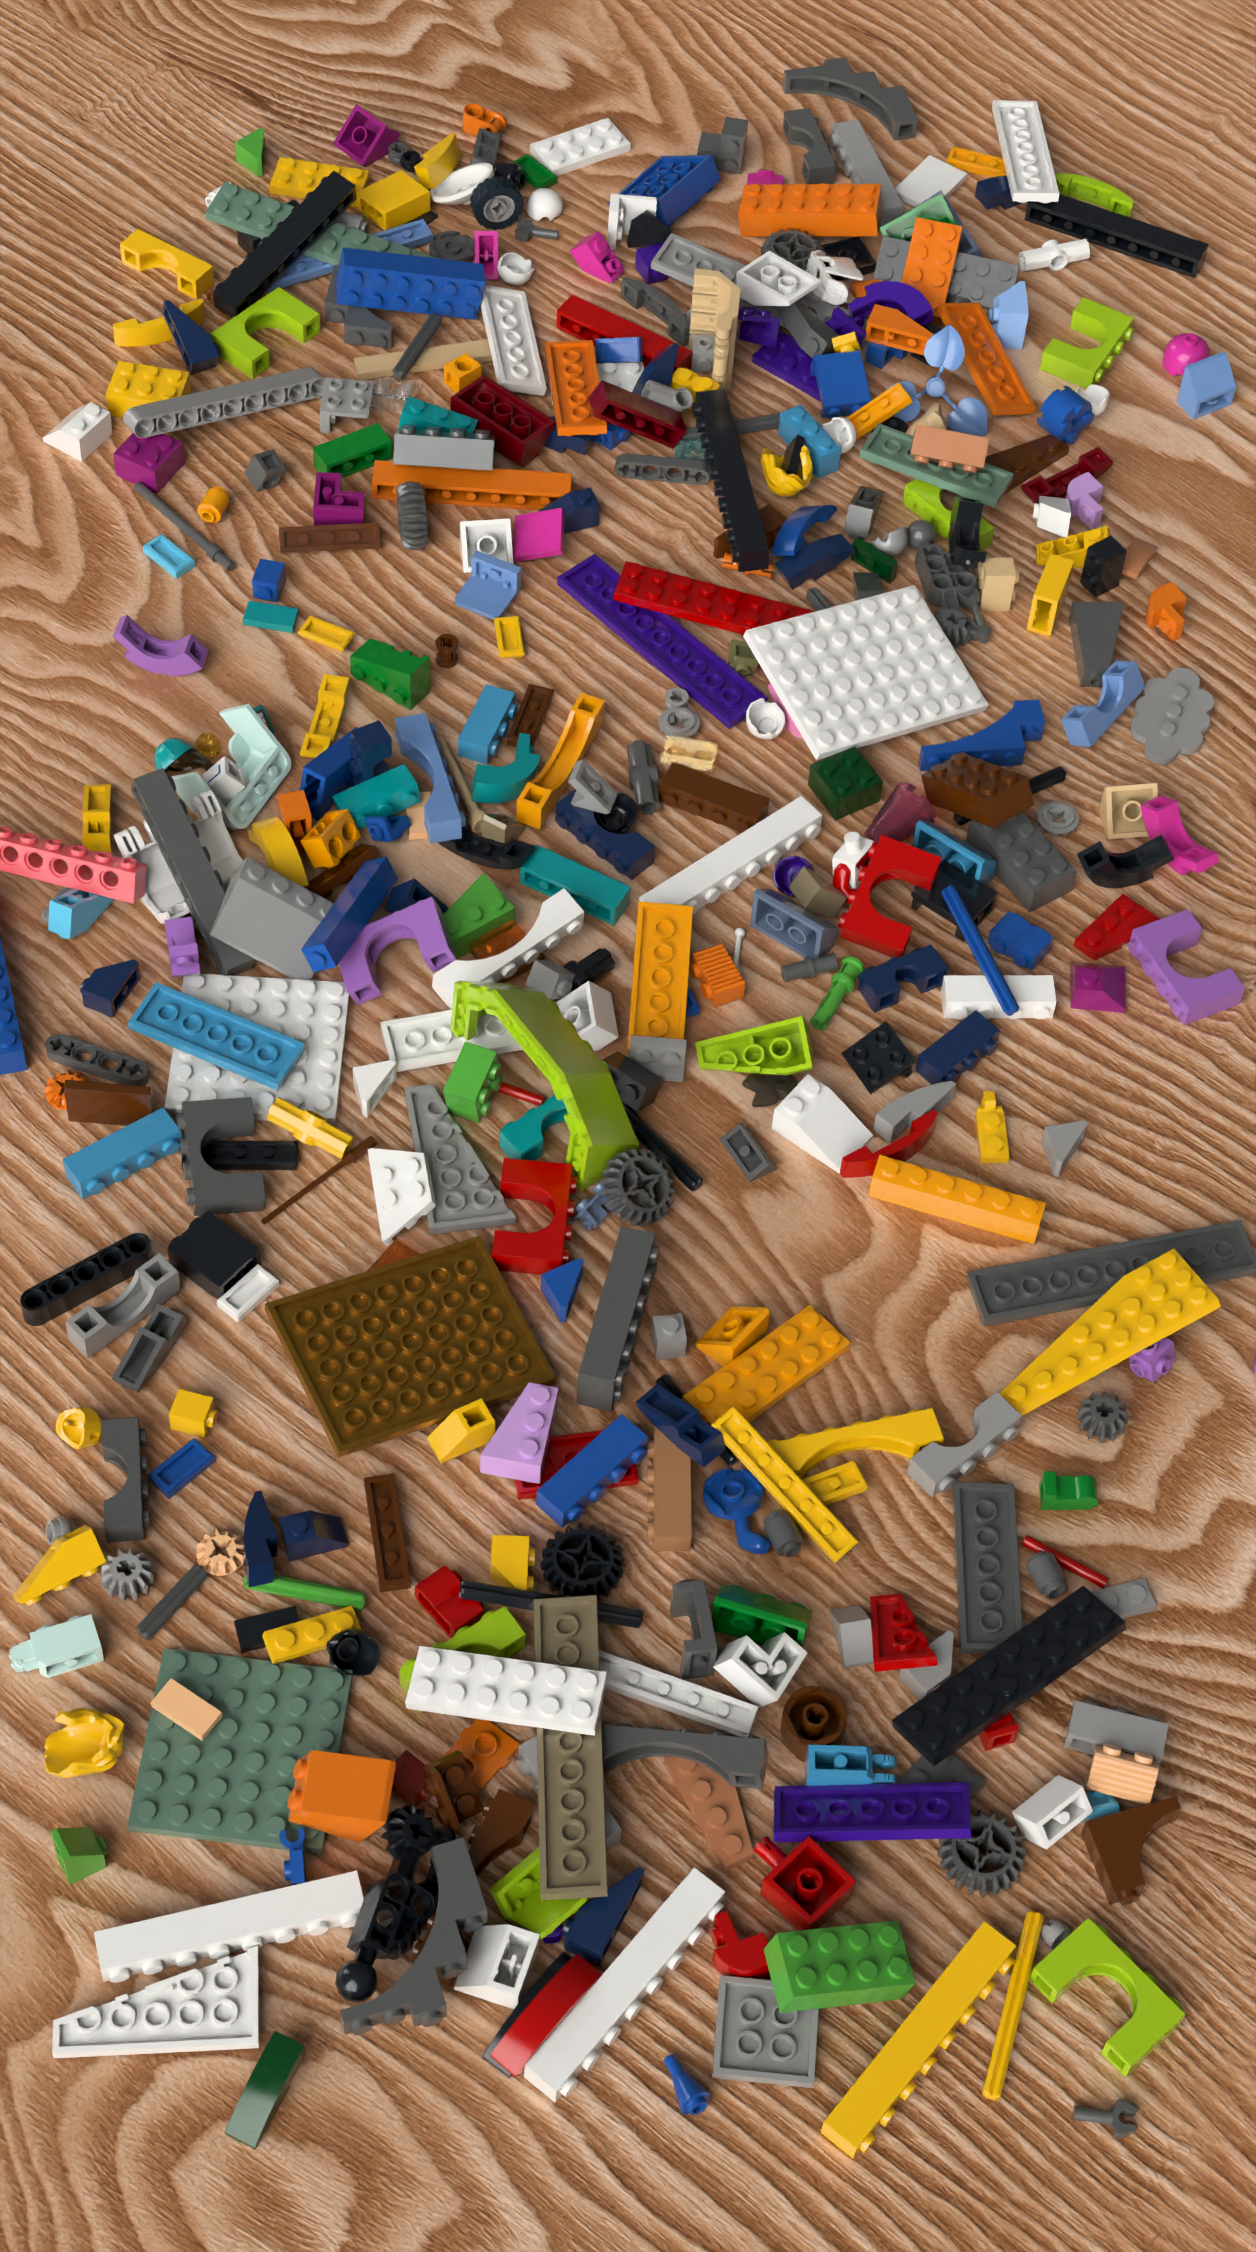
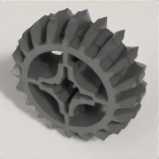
M789 228L787 231L779 229L778 233L773 232L770 237H766L761 248V256L771 251L806 271L807 263H809L808 260L811 258V252L823 251V247L820 245V240H815L814 235H807V231L799 232L798 229L791 231Z
M413 481L399 484L396 489V502L401 545L405 550L425 548L428 543V529L423 487L419 482L413 483Z
M629 1149L616 1154V1157L608 1161V1167L601 1172L605 1178L599 1184L605 1187V1190L600 1195L607 1196L608 1201L604 1206H612V1216L620 1214V1222L625 1223L629 1221L630 1226L638 1224L646 1226L659 1221L662 1216L667 1214L668 1207L674 1203L670 1197L676 1191L670 1188V1185L675 1180L668 1179L667 1174L671 1169H663L662 1164L664 1160L659 1159L655 1161V1153L646 1154L645 1149L637 1151ZM641 1183L643 1184L642 1187L638 1188L635 1191H632L633 1188L637 1187Z
M982 1809L977 1811L976 1817L970 1812L971 1834H981L979 1837L939 1839L938 1842L942 1846L937 1851L938 1857L942 1858L940 1869L948 1870L946 1874L947 1881L957 1879L955 1885L957 1890L962 1888L963 1885L967 1886L969 1896L973 1894L974 1889L979 1890L981 1898L986 1896L987 1890H990L994 1896L999 1894L1000 1888L1005 1891L1009 1890L1011 1882L1015 1883L1020 1877L1019 1872L1023 1871L1025 1866L1022 1859L1026 1856V1849L1021 1848L1024 1842L1023 1837L1015 1836L1017 1832L1016 1826L1006 1827L1007 1817L1002 1818L1000 1821L996 1820L995 1811L991 1812L989 1817L984 1816ZM992 1838L997 1840L1003 1848L997 1846ZM982 1844H985V1848L983 1851L985 1852V1854L982 1857L981 1862L979 1863L978 1859L980 1854L978 1853L979 1850H981ZM960 1858L965 1859L966 1861H968V1863H969L970 1866H971V1869H970L969 1867H967V1866L961 1861ZM998 1867L1001 1868L995 1872L981 1873L984 1869L992 1868L995 1870Z

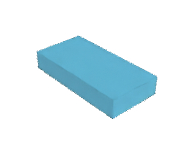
M163 534L143 545V552L176 579L195 567V560Z

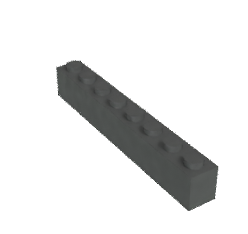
M164 768L134 778L131 792L220 974L234 976L252 969L256 959L210 935L225 896L221 887L222 879L219 872L213 870L210 864L211 857L208 849L205 846L202 847L198 840V829L194 823H190L184 801L182 799L179 800L175 793L176 785L173 778L167 776Z

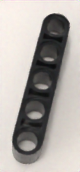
M133 1233L27 1289L20 1297L25 1322L31 1326L43 1325L134 1276L136 1269L153 1258L149 1237L143 1233Z

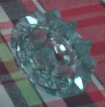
M689 438L687 442L680 441L679 446H675L674 458L705 461L704 450L706 448L702 449L700 439L692 441ZM690 451H694L695 453H697V457H695V455H693V453Z

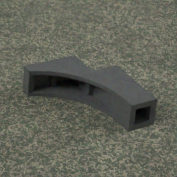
M334 265L325 301L326 321L344 323V343L392 349L393 324L378 318L366 307L337 304L335 282L339 266Z

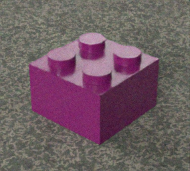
M132 433L113 453L116 476L134 484L141 482L156 494L184 465L183 442L165 434L139 438Z

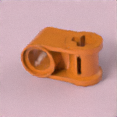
M475 103L467 104L463 109L462 128L467 134L477 136L479 128L499 134L507 126L506 118L499 112H494Z

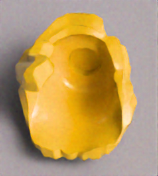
M805 445L800 452L802 469L797 470L796 474L788 475L785 470L781 469L784 456L779 457L777 454H773L771 449L763 448L760 462L767 486L776 496H781L782 498L792 497L810 485L813 466L810 450Z
M86 1708L61 1711L56 1715L55 1722L63 1723L67 1726L60 1731L49 1734L46 1738V1772L63 1778H72L103 1772L116 1764L123 1751L124 1723L120 1719L106 1713H100L95 1709Z

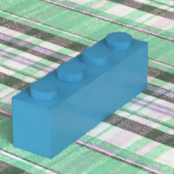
M164 1107L64 1158L65 1176L82 1199L90 1195H96L107 1186L123 1181L130 1174L140 1169L148 1168L155 1161L176 1153L180 1149L181 1130H178L176 1123Z

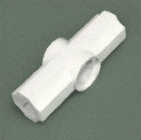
M1087 239L1062 244L1057 240H1049L1041 248L1019 252L1020 268L1022 272L1049 267L1053 271L1061 270L1069 262L1088 259L1090 257L1089 243Z

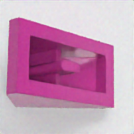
M475 231L474 263L483 264L486 280H498V231Z

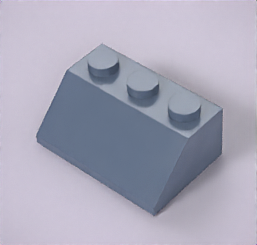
M756 889L754 892L750 921L751 927L804 958L811 957L813 959L826 956L834 947L838 928L831 922L821 919L804 907L790 901L786 896L778 894L771 889Z

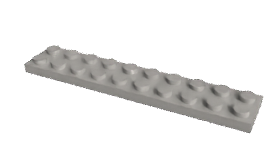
M671 233L653 258L650 268L690 286L694 285L695 268L720 271L737 285L736 272L746 265ZM808 293L799 299L802 304L823 322L831 318L833 309L837 307L849 316V310L823 301L813 294ZM740 298V308L742 306L756 308V313L757 310L770 311L772 317L780 318L779 325L786 327L779 316L783 306H754ZM867 318L864 319V320H865V323H864L863 329H864L865 331H866L867 321H868ZM864 338L861 346L866 357L869 341H865Z

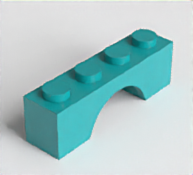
M554 1094L544 1104L537 1108H531L523 1117L515 1122L507 1123L500 1130L499 1147L510 1159L535 1161L543 1156L544 1132L557 1123L566 1122L563 1115L568 1112L563 1099L557 1100Z

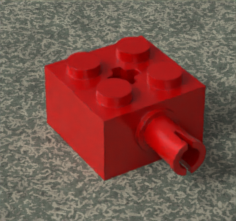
M768 1836L762 1839L764 1843L760 1841L753 1850L755 1854L760 1856L773 1869L763 1879L760 1895L798 1931L819 1929L853 1896L856 1880L809 1836L789 1855H786Z

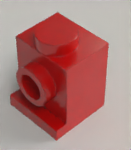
M1008 1713L978 1736L985 1751L1014 1743L1019 1727L1017 1723H1014L1011 1714Z

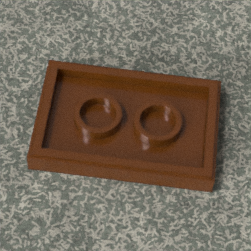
M65 1080L64 1094L69 1121L128 1126L154 1112L151 1087Z

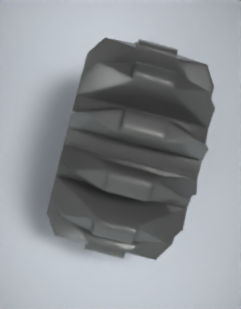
M1104 1391L1101 1397L1093 1392L1089 1399L1084 1398L1082 1400L1080 1410L1077 1413V1420L1080 1421V1431H1088V1439L1096 1436L1101 1443L1106 1437L1113 1442L1117 1435L1121 1436L1124 1433L1125 1424H1127L1129 1416L1125 1412L1126 1403H1117V1395L1109 1398L1106 1391Z

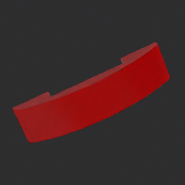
M934 1109L913 1120L909 1135L874 1153H871L865 1145L844 1156L841 1162L840 1175L843 1178L873 1175L879 1155L906 1162L919 1152L932 1136L936 1126L937 1111Z
M576 1954L530 2002L497 2044L490 2057L517 2078L540 2046L603 1974L580 1955Z

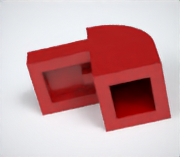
M724 1911L715 1914L713 1928H710V1935L716 1947L712 1959L715 1968L723 1976L762 1979L770 1976L763 1950L768 1944L764 1932L739 1941L728 1912Z

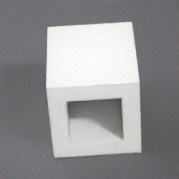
M225 756L203 774V780L224 805L245 788L244 769Z

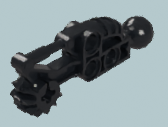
M406 1805L401 1809L397 1808L391 1811L386 1824L383 1825L386 1832L380 1838L387 1840L388 1845L385 1851H389L394 1858L388 1874L371 1883L367 1889L347 1948L356 1953L354 1960L344 1963L336 1973L335 1984L338 1993L346 2001L360 2003L368 2000L377 1990L378 1976L373 1967L374 1961L386 1958L396 1960L403 1956L404 1953L409 1952L413 1947V1942L419 1939L426 1920L433 1916L436 1911L435 1900L439 1888L436 1882L437 1876L432 1858L426 1880L415 1883L413 1882V1877L420 1857L431 1850L433 1846L456 1840V1834L451 1829L434 1828L432 1823L433 1817L425 1818L424 1808L415 1809L413 1805Z

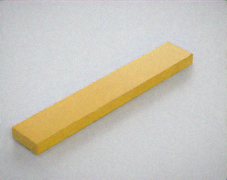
M734 1406L711 1425L722 1433L724 1444L834 1564L858 1543L857 1539Z

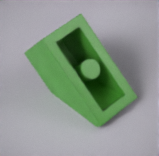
M90 1827L56 1828L50 1831L56 1857L70 1885L106 1868L104 1855L108 1854V1849L101 1835L95 1838Z

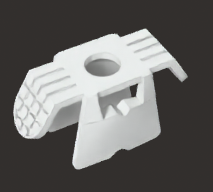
M821 250L812 251L810 254L811 258H809V263L806 266V272L816 277L817 272L820 271L819 279L821 280V285L812 290L814 295L834 305L852 303L854 298L844 282L832 279L829 274L862 281L864 277L860 270L856 268L853 260L846 257L826 256ZM824 262H829L832 267H826Z

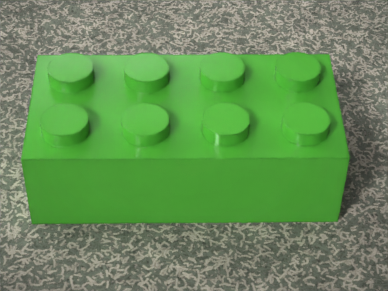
M898 1921L776 1933L763 1949L780 2013L900 2000L916 1984Z

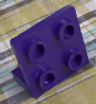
M742 306V309L739 308L738 319L742 320L739 340L767 347H776L780 318L772 317L770 311L757 310L756 313V308Z

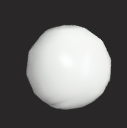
M540 188L530 195L526 211L535 221H540L543 217H547L552 221L561 214L563 202L560 195L554 190Z
M514 252L505 253L499 259L497 265L500 277L510 285H523L530 279L534 268H531V260H525L521 255Z
M1090 384L1085 391H1081V388L1076 390L1078 394L1091 403L1092 412L1095 416L1102 414L1106 410L1110 398L1109 390L1095 384Z
M833 417L830 422L821 426L841 448V454L848 452L854 446L857 434L855 426L850 419Z
M759 698L752 702L746 711L747 728L757 738L767 740L776 738L781 734L785 726V713L778 707L776 702L770 703L765 701L764 698Z

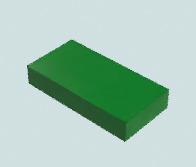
M529 154L511 162L517 163L522 167L523 173L526 176V182L536 190L540 188L548 189L557 184L558 177Z

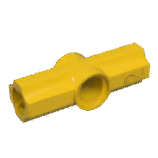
M281 1097L276 1098L266 1118L292 1132L293 1136L301 1142L310 1146H318L343 1159L346 1151H349L353 1143L354 1136L329 1124L325 1117L308 1109L303 1110Z

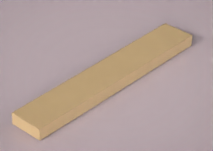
M488 339L427 347L422 351L408 373L443 369L446 363L465 353L479 363L492 362ZM405 351L354 358L358 379L366 380L393 376L392 370Z

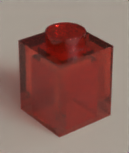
M405 1750L395 1761L396 1767L392 1792L407 1804L413 1805L416 1809L422 1801L426 1803L431 1799L424 1784V1779L427 1778L424 1770L426 1765L409 1751Z

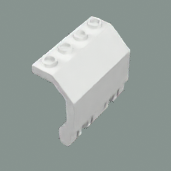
M208 790L199 794V798L198 796L191 798V805L198 819L192 822L189 814H187L190 823L196 825L199 832L198 840L202 847L205 846L208 849L211 857L210 864L213 870L219 872L222 879L221 887L226 894L234 871L244 860L238 855L223 822L222 810L214 793ZM146 820L143 821V824L151 841L147 844H144L140 832L135 826L129 827L128 831L125 829L114 834L122 858H134L139 863L147 864L145 895L141 897V900L159 923H164V920L185 918L184 915L190 913Z

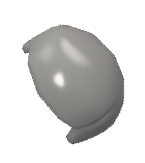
M900 527L889 534L885 533L882 540L880 537H877L876 540H871V544L891 557L897 556L908 545L907 528Z

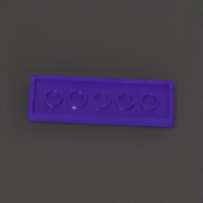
M969 1782L774 1786V1842H803L808 1836L814 1842L971 1838Z

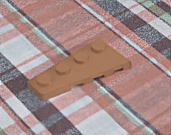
M668 1756L664 1758L666 1769L724 1872L753 1859L754 1852L736 1787L730 1786L720 1775L704 1765L679 1757Z

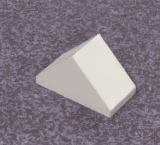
M389 1060L353 1067V1085L362 1116L368 1118L397 1079V1062Z

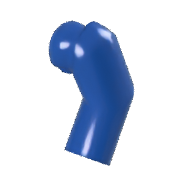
M748 1517L734 1520L737 1542L740 1548L756 1555H764L769 1551L770 1541L762 1535L751 1531Z

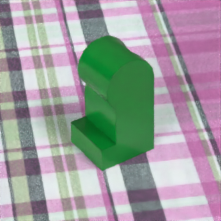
M1043 1471L1039 1484L1041 1510H1087L1097 1506V1485L1094 1477L1087 1475L1077 1477L1056 1476V1472Z

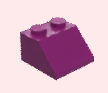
M356 104L333 144L360 165L367 167L388 155L389 145L396 142L401 133L371 111Z

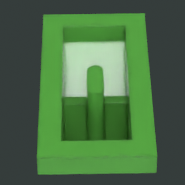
M259 128L235 142L236 161L258 177H262L265 135L264 128Z

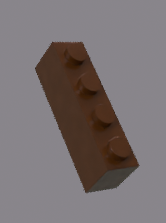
M672 762L660 783V802L687 811L692 815L711 820L716 824L732 828L740 833L759 823L768 815L770 798Z

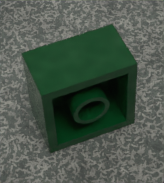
M856 747L810 764L808 786L835 821L880 802L883 781Z

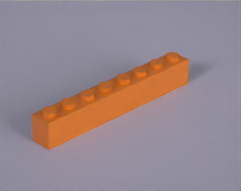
M375 460L372 478V499L396 501L398 485L413 481V483L419 482L422 485L425 503L540 510L571 492L572 473L493 468L490 471L393 464V461Z

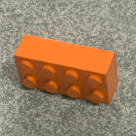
M916 217L901 283L914 287L924 295L933 309L934 322L931 324L942 326V320L937 312V308L940 303H947L962 238V226Z

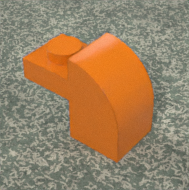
M1173 582L1162 585L1152 592L1145 615L1148 627L1159 626L1161 631L1172 642L1181 638L1185 620L1181 615L1183 614L1187 599Z

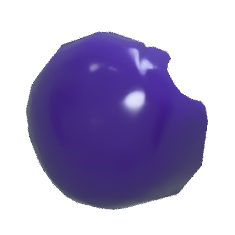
M792 855L782 858L775 865L772 876L776 888L783 894L796 898L789 889V886L804 865L815 872L813 866L799 856Z

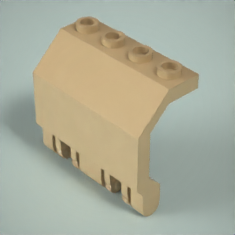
M695 268L688 349H691L692 334L716 335L712 380L716 381L720 385V389H725L726 392L731 389L741 288L720 271Z

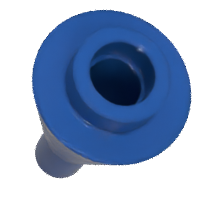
M675 2054L667 2056L663 2062L673 2077L672 2081L681 2113L690 2115L701 2113L708 2106L707 2102L711 2097L710 2093L687 2071H684Z

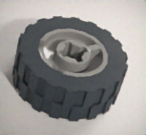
M503 176L487 178L482 183L480 182L476 189L474 188L472 191L473 194L470 197L472 211L478 223L486 229L497 230L511 226L513 222L519 219L520 214L523 212L524 203L516 183H513L511 179Z

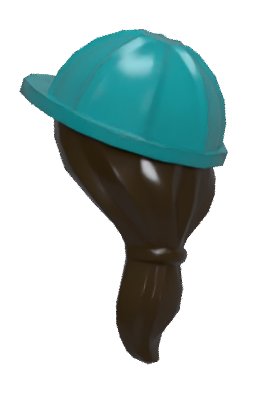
M180 738L165 740L157 747L154 755L156 769L164 768L166 773L169 770L183 772L198 768L208 771L215 764L211 763L203 754L194 749L195 746Z

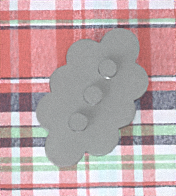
M1188 668L1173 669L1168 674L1167 679L1156 677L1147 680L1145 688L1142 690V697L1135 703V717L1131 721L1130 734L1136 741L1145 744L1144 754L1146 758L1158 765L1172 763L1178 753L1190 755L1198 752L1203 742V734L1207 733L1210 726L1209 715L1213 711L1214 698L1208 691L1199 688L1200 679L1198 675Z

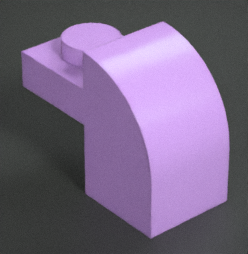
M1089 472L1074 478L1069 483L1065 499H1069L1070 518L1077 515L1092 530L1100 527L1103 508L1099 504L1103 486Z

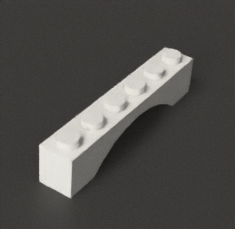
M562 889L542 903L540 914L534 926L515 946L501 954L486 959L453 961L433 974L432 988L452 1010L455 982L462 980L496 983L503 977H511L518 967L524 963H532L537 959L539 953L547 948H554L566 935L577 933L583 926L584 910L565 889Z

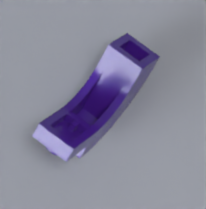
M882 281L865 286L866 296L858 297L848 304L849 316L852 318L861 316L865 319L869 317L874 304L899 310L922 327L934 322L933 309L924 295L914 287L901 282Z

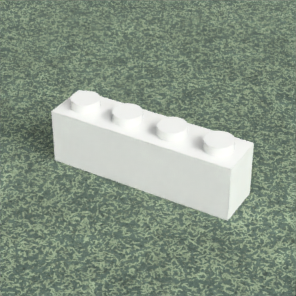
M944 975L941 987L943 1018L963 1019L967 1018L974 1011H978L986 1019L1052 1018L1056 1005L1053 975H1003L1019 1006L1018 1012L1011 1016L1003 1012L984 975Z

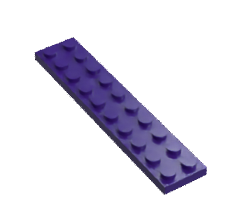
M596 554L557 577V585L677 686L686 690L690 697L728 729H731L746 718V711L752 702L759 698H764L767 701L768 697L669 615L613 600L620 574Z

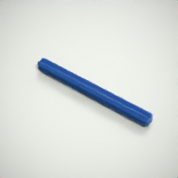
M953 885L947 886V888L942 890L943 898L1003 1012L1008 1016L1018 1012L1019 1006L959 892Z

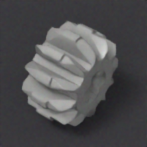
M131 1547L127 1554H123V1551L118 1549L117 1557L108 1555L106 1558L107 1565H102L101 1575L103 1576L101 1583L104 1589H108V1595L111 1598L119 1595V1599L122 1602L126 1600L127 1596H132V1599L136 1601L138 1599V1592L147 1595L149 1591L148 1585L154 1582V1575L152 1574L154 1569L152 1562L147 1561L146 1554L141 1552L136 1555L135 1550Z

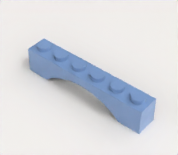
M426 713L395 718L396 739L401 755L419 765L429 776L434 786L430 798L424 805V825L430 844L461 839L462 827L466 826L463 811H458L460 807L457 793H452L451 775H446L448 772L445 757H440L442 755L439 740L434 739L436 738L434 724L429 723Z

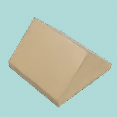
M1156 782L1104 787L1099 814L1108 840L1148 836L1140 805L1158 797V784Z

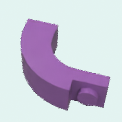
M128 615L119 619L113 635L126 648L124 657L130 662L147 671L169 676H183L201 670L209 652L192 634L175 641L155 638L143 630Z
M192 917L164 920L172 978L199 975V955L197 943L195 942Z

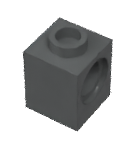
M272 449L253 455L244 474L256 492L277 487L287 468L275 450Z

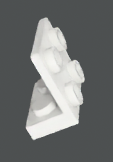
M611 194L607 243L611 249H616L617 240H621L622 235L629 234L631 220L646 210L656 217V197Z

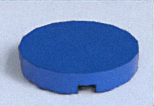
M726 1468L713 1473L706 1479L702 1491L703 1504L708 1512L718 1518L727 1520L742 1519L752 1515L760 1508L763 1501L762 1484L750 1471L745 1469L733 1471L732 1468Z

